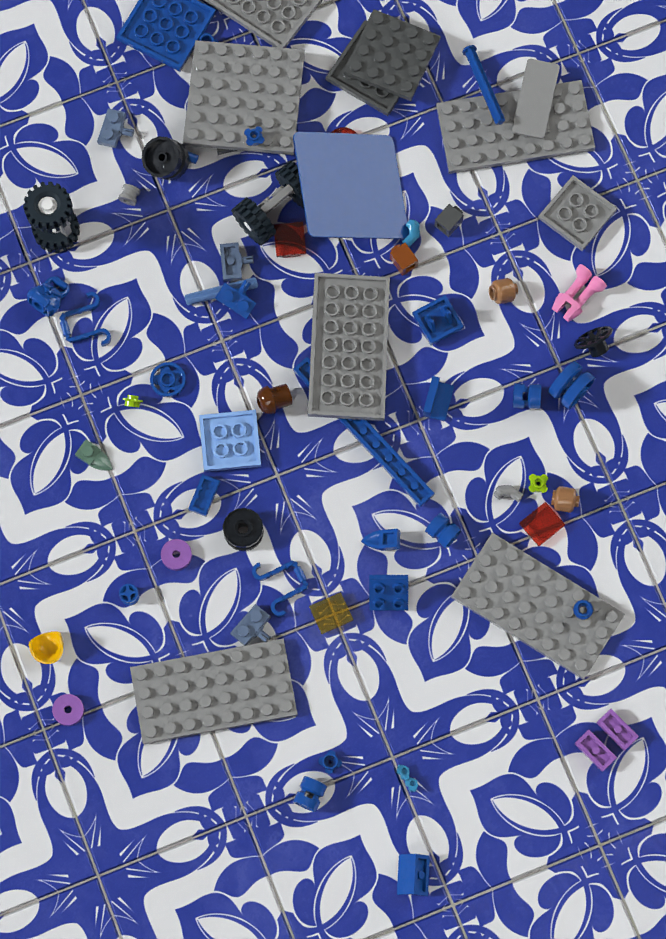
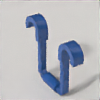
M88 292L86 293L88 298L96 299L93 304L61 314L59 319L61 320L60 325L63 336L66 337V341L73 343L105 334L107 338L101 341V346L104 347L111 342V335L107 329L101 328L70 337V329L67 320H65L66 317L95 310L99 307L100 298L98 294Z
M293 560L261 576L256 573L257 569L261 568L260 563H256L252 568L253 577L258 581H264L292 566L300 583H303L302 587L272 602L271 611L276 617L286 615L284 610L281 612L276 611V605L307 590L309 584L306 582L307 578L302 568L297 565L298 562Z

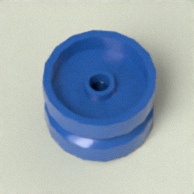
M576 361L571 362L560 373L548 390V393L555 399L563 396L561 404L568 410L573 408L585 396L596 379L590 372L581 374L583 367Z

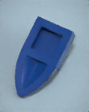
M400 530L374 531L365 536L361 542L368 547L380 549L381 551L400 549Z

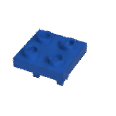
M446 295L412 312L430 345L464 329V325Z
M369 575V610H408V575Z

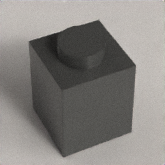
M448 204L435 219L434 226L447 237H450L463 222L464 215L462 210L457 206L453 207L451 204Z

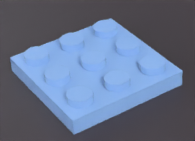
M256 410L199 415L204 472L261 467Z

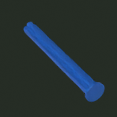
M469 45L463 49L462 53L467 57L495 124L502 125L505 122V117L477 55V48L475 45Z

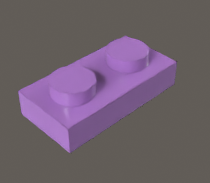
M612 709L597 721V724L624 751L639 737Z
M590 730L575 742V745L602 772L617 759Z

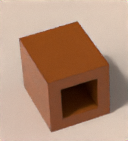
M406 242L402 245L398 244L391 249L390 260L402 276L418 266V259Z

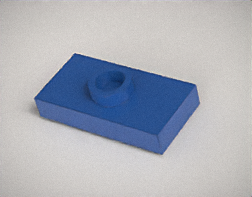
M202 474L188 510L207 517L221 483L220 480Z

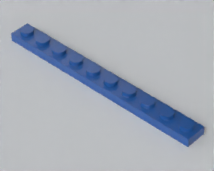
M306 357L293 368V371L309 387L310 359ZM337 418L419 507H422L435 495L367 420Z

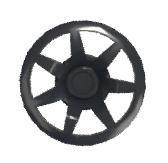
M601 326L589 330L575 341L574 347L576 349L588 348L592 357H599L609 350L605 340L612 334L613 330L610 326Z

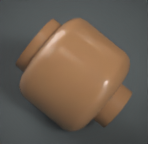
M510 278L495 280L489 286V296L497 304L512 302L516 294H518L517 284Z
M559 486L557 490H553L551 505H554V509L557 511L571 513L574 507H578L580 496L576 495L574 488Z

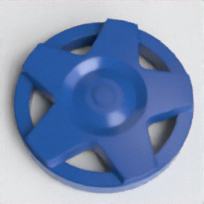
M165 362L153 369L150 383L154 392L159 396L173 397L183 390L186 377L179 365ZM169 366L176 368V370L171 371ZM160 369L161 373L159 375H155V373ZM181 377H182V384H180L179 381H178ZM154 384L160 386L159 390L156 389Z

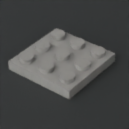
M572 175L540 213L538 219L583 251L617 211V207Z

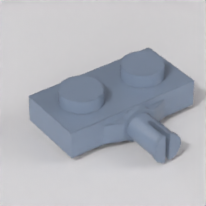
M108 108L97 140L99 145L116 148L118 140L122 135L133 137L134 129L124 128L127 116L125 112Z
M238 242L220 244L223 281L242 280L241 270L243 264L254 263L253 255L242 257L239 252Z
M255 604L230 634L244 646L248 645L257 636L264 642H267L271 636L266 634L263 628L271 617Z

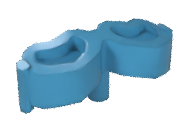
M398 765L397 774L405 781V786L408 787L410 792H416L418 787L417 780L409 778L408 767Z

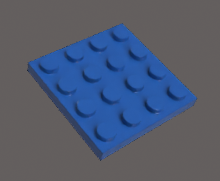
M138 0L116 39L181 72L194 50L195 40L199 41L201 35L204 34L216 14V9L198 0Z

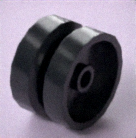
M159 136L151 139L142 151L143 167L147 173L154 177L172 181L180 178L188 168V150L182 143L168 137Z

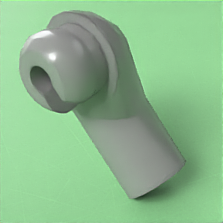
M511 485L498 486L494 492V496L497 499L510 496L517 502L524 496V494Z

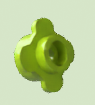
M127 395V398L122 399L125 400L124 406L139 408L140 402H143V400H138L139 396Z
M531 474L529 476L530 492L545 493L548 490L546 486L547 475L536 476Z

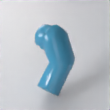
M412 219L406 224L409 229V235L402 241L403 243L406 242L408 247L420 237V225L416 220Z

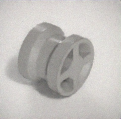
M124 184L122 187L123 192L119 195L118 199L127 205L135 206L137 202L136 197L140 195L141 191L133 185Z

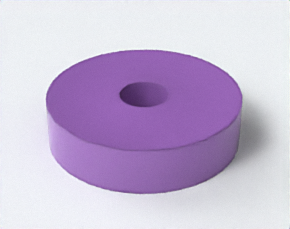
M172 539L162 547L161 559L168 569L174 571L183 570L192 560V551L185 541ZM175 552L180 553L178 558L173 557Z
M64 694L55 700L52 713L59 724L73 726L83 718L84 705L77 696ZM67 707L72 708L70 713H65Z

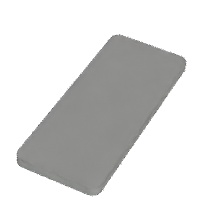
M535 59L527 60L512 126L513 134L537 139L545 137L560 69L558 64Z

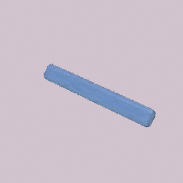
M255 277L245 279L247 280V283L245 284L244 288L246 287L248 282L251 283L247 290L255 289L258 287L257 279ZM244 280L229 283V285L239 289ZM223 285L186 294V304L192 305L215 299Z

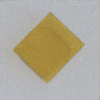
M341 592L309 606L321 634L354 621Z

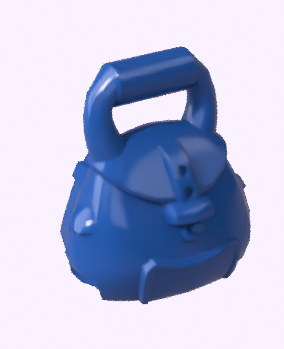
M57 276L50 277L42 285L29 289L27 301L40 313L48 317L58 312L61 300L68 294L69 284ZM53 282L64 291L60 292L54 286L50 285V283Z

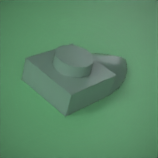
M86 439L75 453L77 458L95 469L104 471L113 469L106 454Z

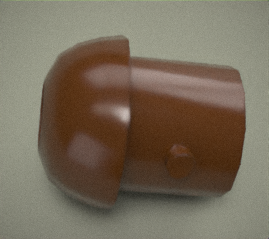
M287 384L272 388L264 386L258 391L257 403L261 411L266 414H275L277 409L292 405V396Z

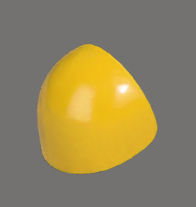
M58 631L40 634L29 641V649L32 656L42 664L55 663L62 656L64 643L62 635Z

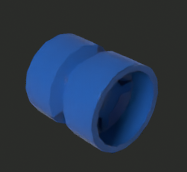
M514 383L513 408L528 406L529 409H540L541 384H530L529 387H526L525 384ZM523 392H528L527 400H522Z
M439 513L425 530L432 538L437 537L438 543L445 549L456 540L462 531L456 524H450L449 518L443 513Z
M304 776L300 784L301 791L296 793L293 803L309 811L316 812L320 805L319 797L324 796L327 786L315 779ZM306 793L313 795V798L306 797Z

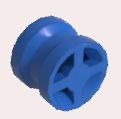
M125 584L119 590L120 599L125 605L132 606L138 602L140 595L134 585Z

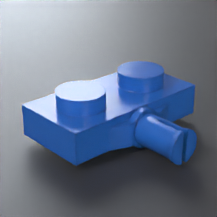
M244 280L238 289L225 282L215 299L247 319L256 305V302L246 294L251 283L248 282L244 288L247 280Z

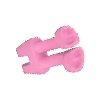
M582 264L576 269L577 278L565 293L558 294L552 306V310L558 313L567 302L571 305L563 316L567 322L583 312L581 307L594 293L602 292L607 287L601 278L597 276L592 278L591 271ZM591 279L585 290L574 300L573 297Z

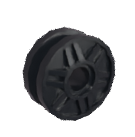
M235 509L227 515L223 523L225 540L235 550L249 551L257 547L262 541L264 534L262 520L251 509ZM242 526L248 528V531L245 533H240L238 530Z

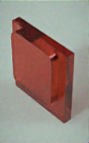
M303 222L274 224L276 229L274 236L277 257H298L306 254Z
M546 502L519 523L538 547L565 526L564 522Z

